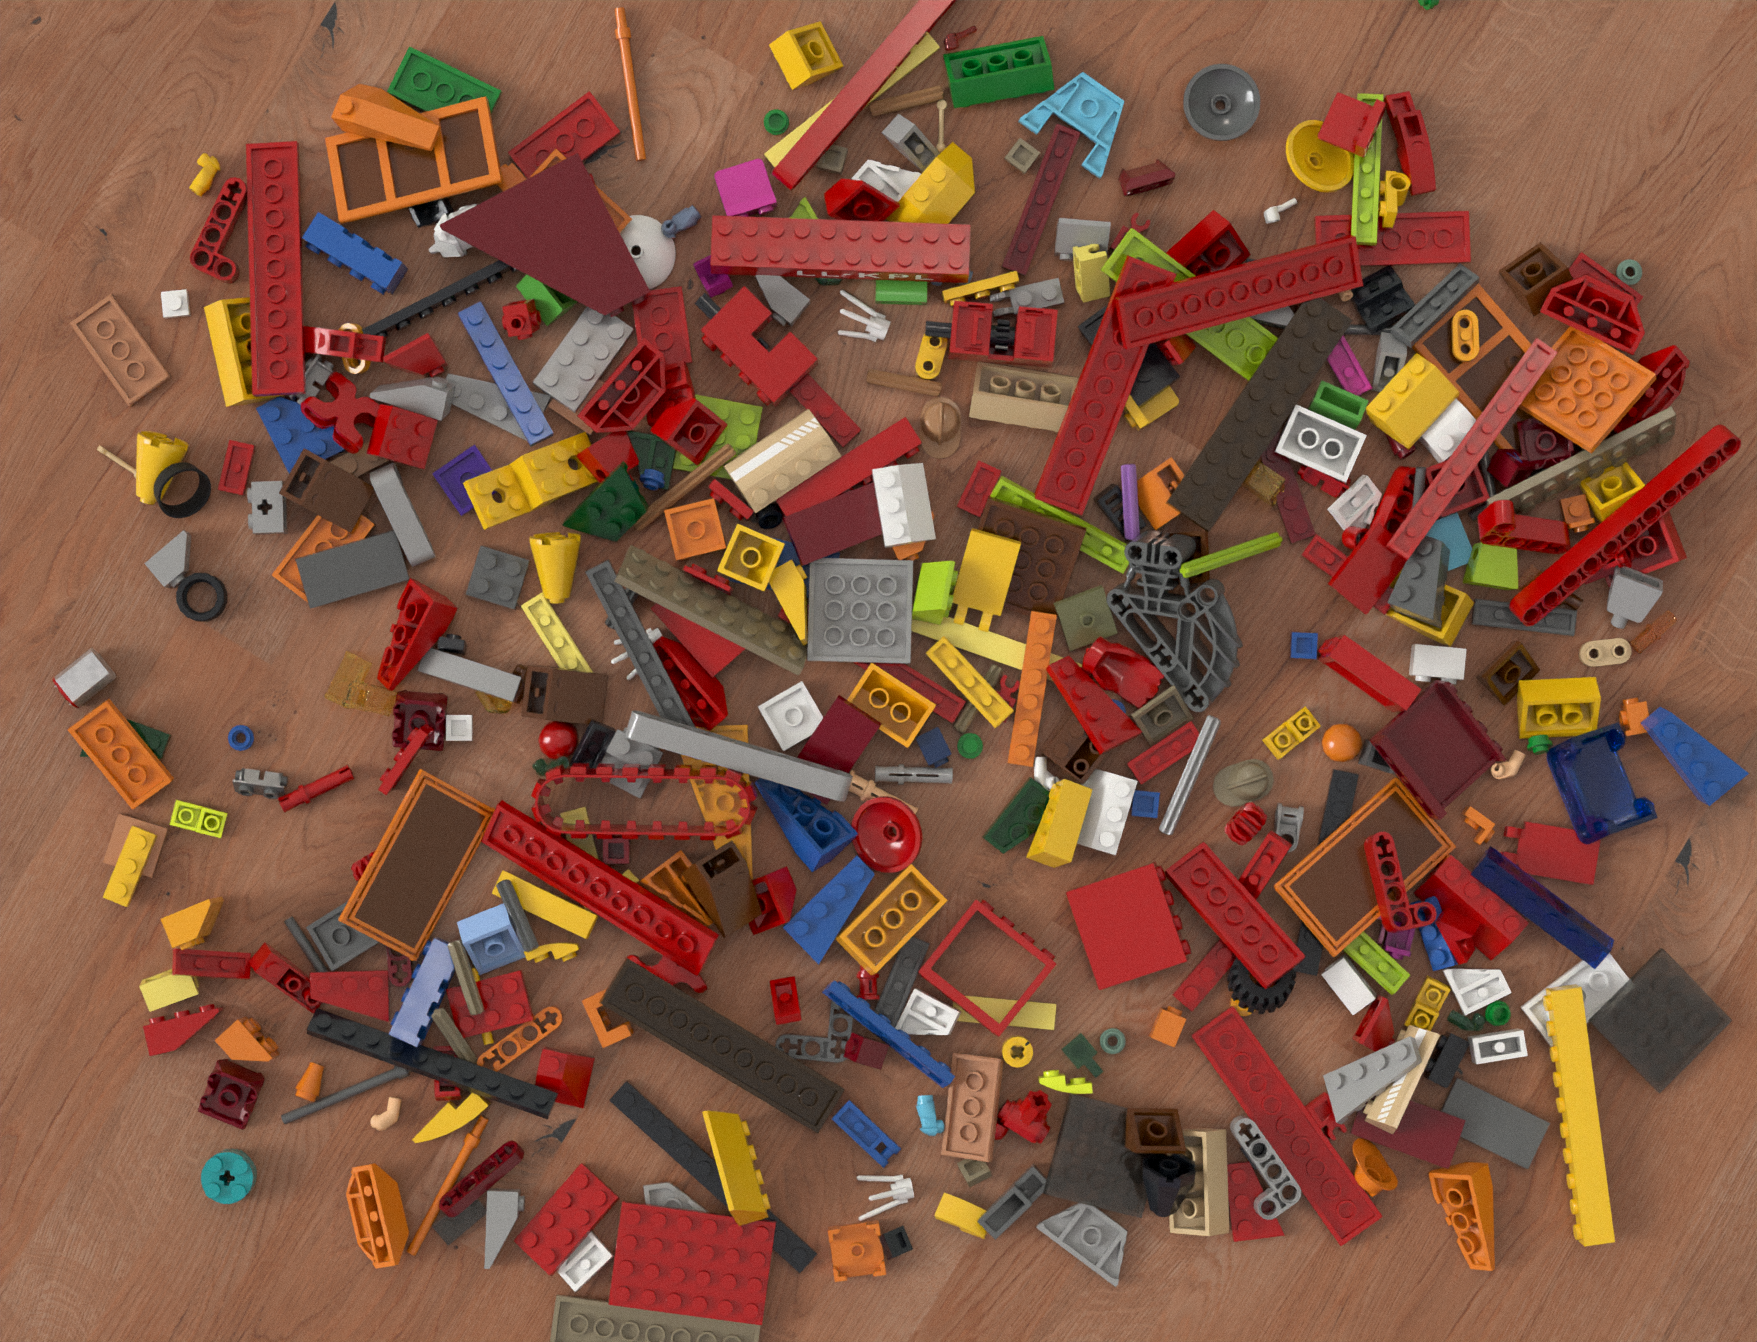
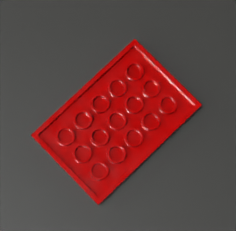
M622 1201L608 1305L762 1325L776 1221L761 1219L739 1226L732 1215Z

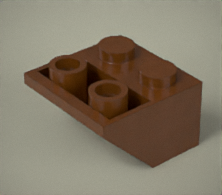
M1072 713L1042 751V754L1074 779L1084 784L1109 751L1101 755L1099 754L1075 714Z

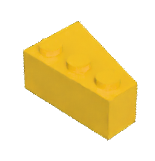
M1066 779L1053 784L1049 792L1050 799L1026 858L1053 868L1072 862L1093 789Z

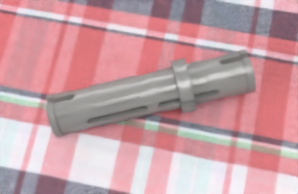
M899 764L898 767L875 766V782H898V785H903L904 782L952 784L953 768L904 767V764ZM890 773H898V774H911V775H889V774H890ZM916 774H935L938 776H916Z

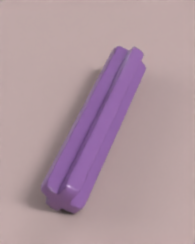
M1124 464L1121 466L1124 536L1127 540H1134L1140 535L1136 465Z

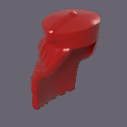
M1102 636L1097 638L1090 648L1086 649L1081 667L1088 676L1093 674L1100 688L1118 694L1122 699L1138 709L1145 705L1148 699L1151 700L1159 690L1158 686L1162 683L1161 679H1164V675L1146 657L1120 643H1111Z

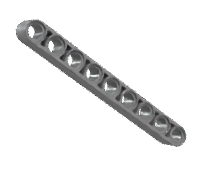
M633 710L625 733L627 738L842 802L846 801L853 778L852 775L837 769Z

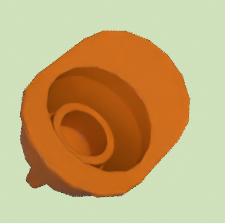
M1364 1138L1356 1139L1352 1148L1357 1161L1354 1176L1359 1186L1372 1197L1379 1194L1382 1190H1394L1398 1185L1397 1177L1388 1166L1381 1152L1369 1140Z

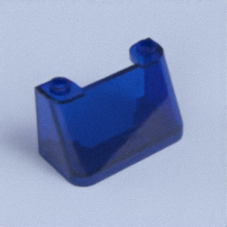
M1619 722L1572 737L1550 748L1547 752L1548 765L1579 840L1586 845L1658 818L1654 804L1648 798L1640 797L1636 799L1617 751L1624 747L1626 737Z

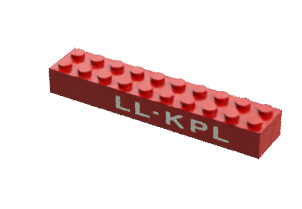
M712 215L711 274L968 283L970 225Z

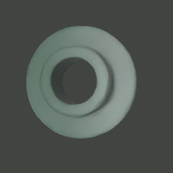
M1624 260L1618 265L1616 276L1625 284L1634 285L1642 277V268L1635 260ZM1626 268L1633 269L1634 275L1632 277L1626 275Z
M1110 1028L1101 1034L1100 1045L1106 1053L1117 1054L1123 1050L1126 1040L1120 1030ZM1111 1036L1117 1038V1043L1114 1046L1108 1044V1038Z

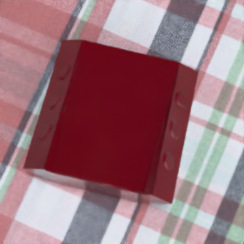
M1156 159V162L1128 171L1122 168L1118 181L1120 182L1123 196L1127 197L1172 184L1175 179V172Z
M1530 418L1517 422L1522 456L1534 465L1532 471L1550 468L1578 454L1577 444L1538 419Z
M407 690L397 692L396 703L393 707V715L395 717L394 729L392 731V746L406 748L410 743L407 738L414 728L417 727L419 729L423 725L428 724L434 731L422 747V750L443 751L448 697L443 693L436 694Z
M228 1059L217 1060L213 1071L208 1077V1085L201 1097L198 1112L239 1129H245L265 1078L261 1072L256 1073L229 1062Z

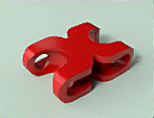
M332 372L327 377L326 389L335 400L333 402H323L314 396H310L301 403V412L318 428L334 427L332 434L334 441L349 453L356 454L363 447V437L355 429L354 425L365 423L373 428L379 404L370 397L364 396L355 399L357 391L355 385L342 374Z
M636 955L626 957L671 985L683 982L691 986L697 993H704L708 990L707 984L700 974L698 976L692 974L663 955L661 961L654 966L646 965Z

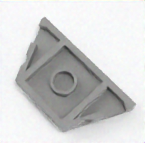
M1085 1199L1036 1225L1037 1229L1115 1287L1118 1285L1127 1230Z

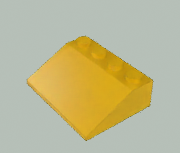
M703 1111L704 1121L731 1215L739 1226L768 1218L767 1209H771L767 1193L762 1195L760 1185L764 1184L761 1170H756L753 1161L757 1160L754 1145H749L746 1136L751 1135L747 1120L742 1121L739 1114Z

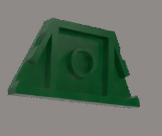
M622 461L565 518L562 525L573 530L617 542L647 512L649 507L644 496L640 494L636 481L631 480L627 472V464Z

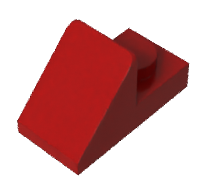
M1445 908L1435 923L1458 965L1467 963L1475 951L1474 942L1471 937L1474 936L1481 924L1457 911Z
M795 976L770 980L776 1025L802 1021Z

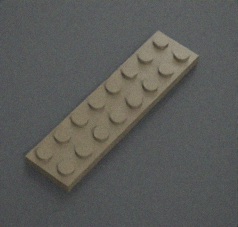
M1669 407L1602 441L1592 454L1584 450L1487 499V507L1498 500H1510L1513 502L1514 514L1527 513L1533 510L1536 504L1542 501L1549 502L1555 499L1558 493L1566 489L1573 490L1577 488L1582 480L1588 477L1591 479L1597 478L1604 473V469L1612 465L1613 467H1619L1628 458L1646 453L1651 446L1657 443L1664 444L1671 440L1675 434L1676 413L1672 407Z
M630 545L614 582L799 676L807 658L808 644L803 646L794 628L716 589L714 586L700 581L689 573L683 572L665 561H661L644 550Z
M557 1294L550 1342H759L761 1325L608 1305L609 1301Z

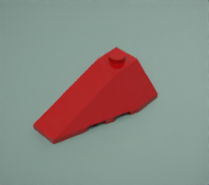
M412 578L409 579L398 601L396 609L400 610L397 624H392L390 632L393 633L391 645L385 648L377 679L390 691L397 687L437 642L439 637L445 633L458 609L446 596Z

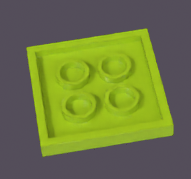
M695 394L699 402L728 424L698 466L726 444H730L736 451V454L727 462L756 444L763 407ZM676 451L673 469L692 472L698 467ZM723 465L710 475L732 480Z

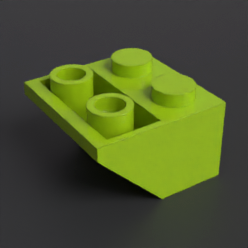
M954 561L922 563L912 608V619L941 625L943 617L948 618L954 595L949 593H953L958 576V571L954 570Z

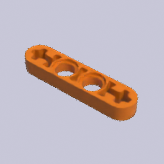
M555 1006L544 1008L534 1016L533 1021L525 1022L484 1052L478 1058L477 1065L482 1066L485 1063L484 1057L491 1059L497 1055L493 1052L497 1048L499 1055L506 1060L504 1063H501L499 1059L493 1064V1071L498 1072L558 1028L563 1021L561 1010ZM547 1011L551 1014L556 1012L558 1015L555 1018L557 1023L549 1022L544 1028L547 1031L543 1033L541 1026L534 1020L539 1018V1021L542 1022L547 1018ZM534 1026L538 1031L536 1039L527 1040L523 1035L524 1028ZM506 1041H512L517 1046V1051L512 1056L506 1055L502 1050L503 1044Z

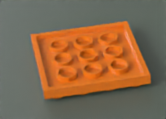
M1570 326L1552 346V349L1558 353L1519 405V408L1592 454L1656 380V374L1603 341Z

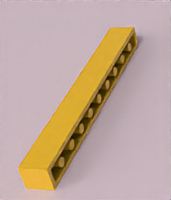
M1573 984L1545 988L1546 995L1543 996V1005L1545 1011L1549 1012L1550 1021L1546 1022L1548 1036H1552L1553 1046L1550 1047V1057L1556 1065V1072H1553V1081L1555 1087H1559L1560 1097L1556 1098L1558 1112L1562 1113L1563 1123H1560V1133L1562 1138L1566 1140L1563 1156L1565 1163L1569 1164L1570 1171L1566 1175L1568 1188L1572 1189L1573 1199H1570V1209L1572 1214L1576 1216V1224L1573 1225L1574 1237L1583 1246L1615 1242L1582 987Z

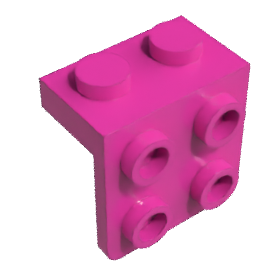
M761 159L748 161L715 173V181L727 216L749 217V215L756 213L764 215L774 211L773 208L777 207L776 198Z

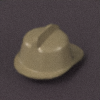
M1245 760L1220 770L1215 776L1213 791L1217 799L1224 805L1240 806L1266 796L1273 786V773L1270 767L1261 760Z

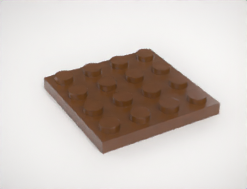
M988 496L977 530L1021 542L1003 608L1027 616H1031V610L1057 614L1053 603L1063 600L1087 528Z

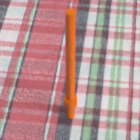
M620 7L614 9L617 24L615 35L620 45L636 161L646 160L629 43L631 32L630 27H627L625 8Z
M479 1116L472 1131L468 1132L464 1138V1146L407 1249L409 1254L416 1256L441 1210L439 1208L440 1199L452 1189L474 1148L478 1147L481 1141L480 1136L489 1121L485 1116Z

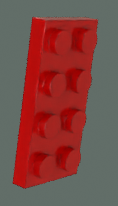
M589 91L511 149L508 154L528 179L555 149L566 158L578 153L583 162L621 134V132Z
M581 1163L514 1239V1242L549 1276H553L620 1197L585 1164Z

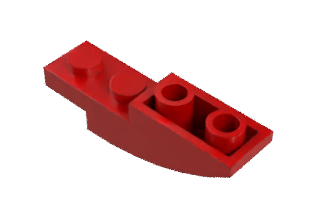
M1410 91L1386 95L1383 102L1386 103L1385 107L1398 143L1396 153L1403 174L1410 179V194L1415 196L1434 192L1436 190L1434 164L1421 110L1415 109Z
M304 326L305 353L383 363L382 357H384L386 337Z

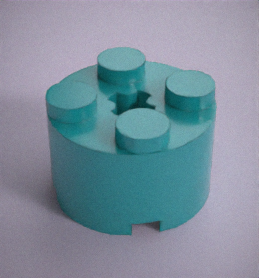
M225 1149L216 1153L206 1162L201 1173V1184L206 1196L222 1204H232L242 1200L252 1190L257 1179V1170L254 1162L246 1153L238 1149ZM230 1171L231 1176L235 1177L230 1182L224 1177V1174Z

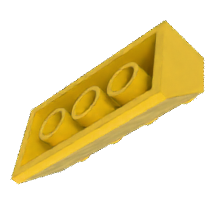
M250 297L223 299L205 306V315L226 407L248 405L285 396L254 397L252 395Z

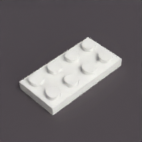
M1601 945L1546 988L1573 984L1582 987L1587 1024L1635 986L1605 946ZM1543 989L1522 1005L1521 1009L1549 1046L1552 1047V1036H1548L1546 1022L1550 1021L1549 1012L1545 1011L1543 1005V996L1546 995V989Z

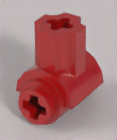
M1040 1089L1037 1092L1030 1090L1023 1100L1021 1098H1018L1016 1101H1009L1007 1099L999 1110L997 1118L1000 1119L999 1122L1031 1143L1035 1144L1037 1142L1041 1144L1051 1128L1047 1125L1046 1114L1052 1104L1048 1100V1094Z

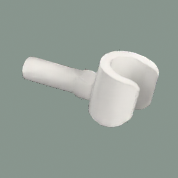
M1293 198L1282 205L1268 208L1264 212L1266 223L1279 221V212L1297 204V200Z

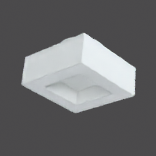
M187 289L161 292L163 317L165 319L191 316Z
M446 715V741H473V715Z

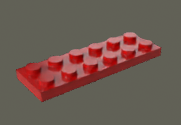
M1469 211L1397 213L1393 228L1382 227V217L1378 216L1377 244L1357 245L1360 267L1470 263ZM1352 215L1315 216V244L1351 235Z
M1202 842L1165 870L1164 873L1168 880L1265 990L1305 959L1306 956L1205 842Z

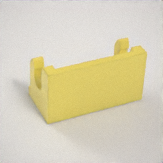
M1098 244L1073 247L1075 286L1083 303L1110 296L1109 276L1101 271L1108 260L1105 251L1090 253L1099 250Z
M172 969L143 979L139 986L150 1012L199 994V984L196 977L172 975Z

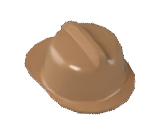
M937 397L928 401L922 408L920 415V441L924 451L931 457L938 459L947 458L959 447L961 439V413L957 404L951 399Z

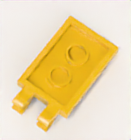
M974 528L971 529L953 593L952 603L958 604L953 623L963 625L968 607L983 611L978 630L988 632L993 614L1001 616L1021 546L1020 541Z

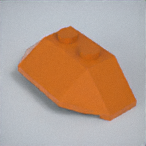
M375 1163L353 1167L346 1197L357 1243L365 1255L373 1261L372 1264L376 1269L398 1265L409 1235L398 1183Z

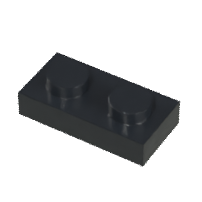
M591 719L569 763L570 766L573 763H589L590 768H597L616 730L611 726Z

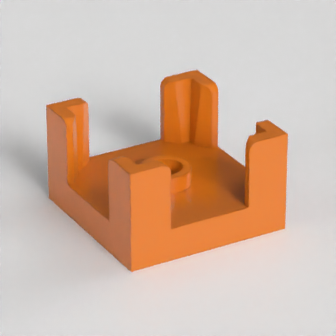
M714 498L664 510L677 562L727 549Z
M608 988L582 1000L602 1048L625 1039L634 1033L629 1021L610 1029L611 1020L606 1010L602 1011L601 1006L603 1005L600 1004V1000Z
M879 1220L828 1227L835 1282L846 1281L848 1277L873 1274V1276L886 1275L883 1247L878 1237L881 1236Z

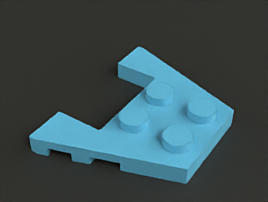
M1082 72L1030 112L1023 115L1018 122L1038 135L1050 116L1054 114L1078 132H1081V134L1096 143L1081 166L1100 179L1104 172L1124 100Z

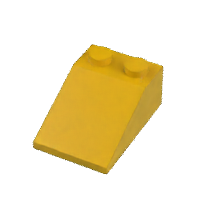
M1402 570L1389 585L1391 588L1394 589ZM1445 584L1441 628L1398 613L1392 607L1385 615L1432 640L1451 647L1474 602L1466 593Z

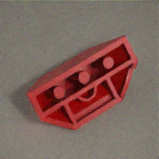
M1588 274L1551 288L1540 309L1541 313L1631 355H1634L1645 334L1633 295Z
M643 338L595 392L577 417L596 433L633 430L666 391L664 354L647 339Z
M1676 345L1643 356L1637 362L1655 373L1656 380L1614 427L1613 430L1616 434L1667 409L1680 395L1686 369L1689 367L1690 361Z
M661 636L653 645L695 726L711 731L728 716L724 686L715 676L712 678L683 644Z

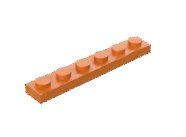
M1031 610L1007 763L1033 767L1048 674L1046 668L1050 662L1057 614Z

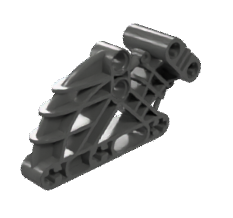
M1147 530L1125 547L1124 554L1130 566L1126 574L1127 578L1125 583L1117 585L1107 594V604L1168 682L1175 686L1187 706L1192 711L1202 712L1214 702L1225 687L1229 688L1231 686L1230 677L1233 669L1240 666L1237 659L1238 648L1243 647V644L1237 634L1232 610L1224 596L1225 588L1223 583L1217 579H1209L1190 593L1189 578H1184L1179 572L1181 564L1185 563L1195 553V541L1187 535L1174 534L1170 537V533L1162 536L1160 531ZM1136 573L1142 574V577L1137 580V585L1143 586L1144 589L1134 588L1130 585ZM1179 577L1181 587H1184L1185 595L1168 593L1169 590H1173L1178 586L1179 582L1173 580V578ZM1206 588L1214 591L1215 598L1207 595ZM1122 594L1124 599L1121 600L1118 596ZM1187 603L1194 605L1195 613L1188 610ZM1131 604L1132 607L1127 609L1126 607ZM1133 612L1143 619L1155 634L1157 642L1147 635L1135 620ZM1156 615L1178 618L1176 640ZM1200 630L1213 645V653L1200 640ZM1170 655L1172 659L1168 660L1166 656ZM1198 657L1208 669L1205 676L1197 668ZM1201 695L1204 697L1202 700L1198 698Z

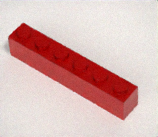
M904 417L824 467L775 501L786 517L850 492L860 483L863 486L868 485L873 481L872 469L898 465L896 461L903 456L907 459L920 452L918 447L922 445V442L907 418Z

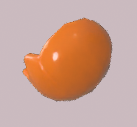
M1348 724L1332 725L1325 731L1322 739L1324 753L1331 760L1337 762L1353 760L1360 754L1363 745L1361 734Z

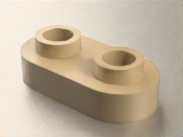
M1622 638L1589 641L1580 647L1579 659L1584 665L1589 667L1621 664L1630 658L1632 649L1630 644ZM1617 646L1623 649V653L1620 656L1615 654ZM1591 649H1595L1597 651V657L1595 659L1591 658L1589 655Z

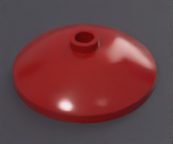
M880 796L866 801L856 811L851 826L858 835L852 842L856 852L868 866L880 872L894 873L907 868L916 860L922 847V829L917 816L908 805L893 797ZM893 827L896 829L897 834L893 832Z

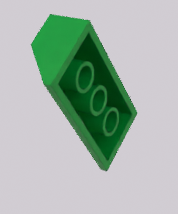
M1043 36L943 54L954 108H966L975 104L992 103L996 100L1018 98L1023 95L1055 90L1052 64Z

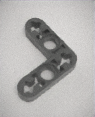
M831 1000L828 1037L783 1034L777 1039L775 1047L784 1052V1048L780 1047L779 1044L784 1043L785 1038L790 1039L791 1044H798L797 1039H803L801 1045L802 1055L796 1054L798 1050L796 1048H790L789 1053L786 1054L795 1059L843 1062L847 1059L843 1057L844 1053L840 1055V1058H837L835 1053L831 1052V1048L836 1047L837 1039L832 1040L831 1035L833 1034L838 1037L848 1036V1041L852 1033L853 1017L844 1013L834 1014V1009L840 1010V1006ZM844 1018L847 1020L848 1028L846 1031L837 1032L834 1029L833 1023L835 1019ZM845 1040L841 1042L842 1049H845L847 1043ZM816 1041L820 1045L818 1054L809 1055L805 1051L807 1042Z

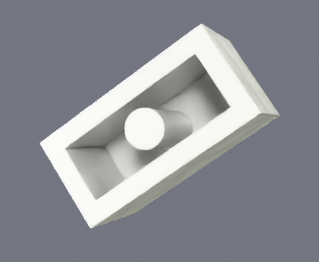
M1413 644L1411 646L1409 675L1416 676L1415 681L1431 682V678H1441V681H1449L1456 685L1457 680H1464L1466 649Z
M1519 1028L1468 1036L1471 1060L1475 1064L1528 1056L1524 1031Z

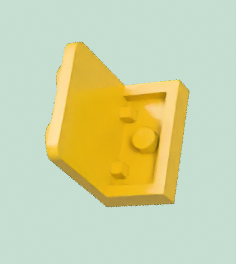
M1169 386L1139 408L1129 394L1124 407L1126 412L1124 418L1131 428L1136 427L1139 431L1179 404V399Z

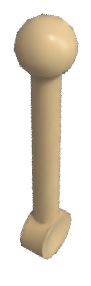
M945 100L937 102V108L939 109V135L936 149L939 153L946 148L945 144H943L944 110L947 107Z
M99 445L97 448L99 452L133 473L136 478L135 468Z

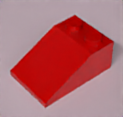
M1669 511L1625 548L1632 563L1630 568L1644 574L1687 558ZM1614 574L1605 577L1608 587L1611 586Z

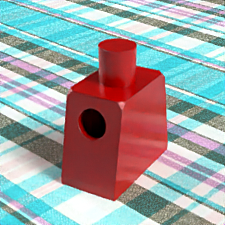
M626 431L611 432L576 455L599 483L622 461L628 466L627 472L639 464L638 457Z

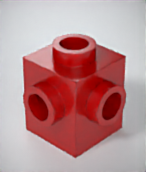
M534 299L509 302L502 307L504 314L502 324L504 329L507 330L508 337L517 336L518 340L533 337L532 333L540 329L541 315L536 310Z

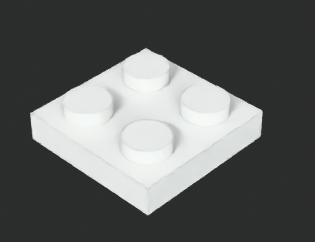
M802 681L758 706L783 751L811 736L823 719L822 714Z

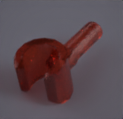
M975 25L962 32L948 34L943 41L945 50L951 51L959 48L958 40L976 32Z

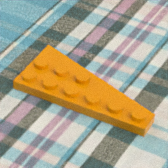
M748 725L716 726L709 731L748 743ZM698 726L696 727V728H699V729H702V730H705V731H709V730H706V729L703 728V727H698ZM681 754L684 765H692L693 770H700L702 765H715ZM718 765V770H728V768ZM743 773L742 777L747 782H750V775ZM690 779L705 822H713L714 826H726L725 821L733 818L735 822L743 819L738 812L740 807L747 808L746 799L740 800L738 792L741 789L738 786L734 785L732 788L725 785L726 781L721 779H714L713 784H705L704 779ZM743 824L742 834L730 839H726L725 835L718 836L716 841L713 840V843L717 850L732 840L745 859L751 879H753L751 824Z

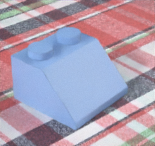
M504 903L457 922L462 943L479 975L526 957Z

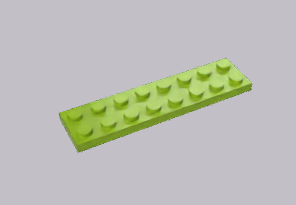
M1130 228L1101 269L1103 273L1117 282L1126 257L1129 255L1176 273L1174 282L1195 277L1193 273L1133 228ZM1251 317L1186 334L1247 381L1250 380L1278 339Z

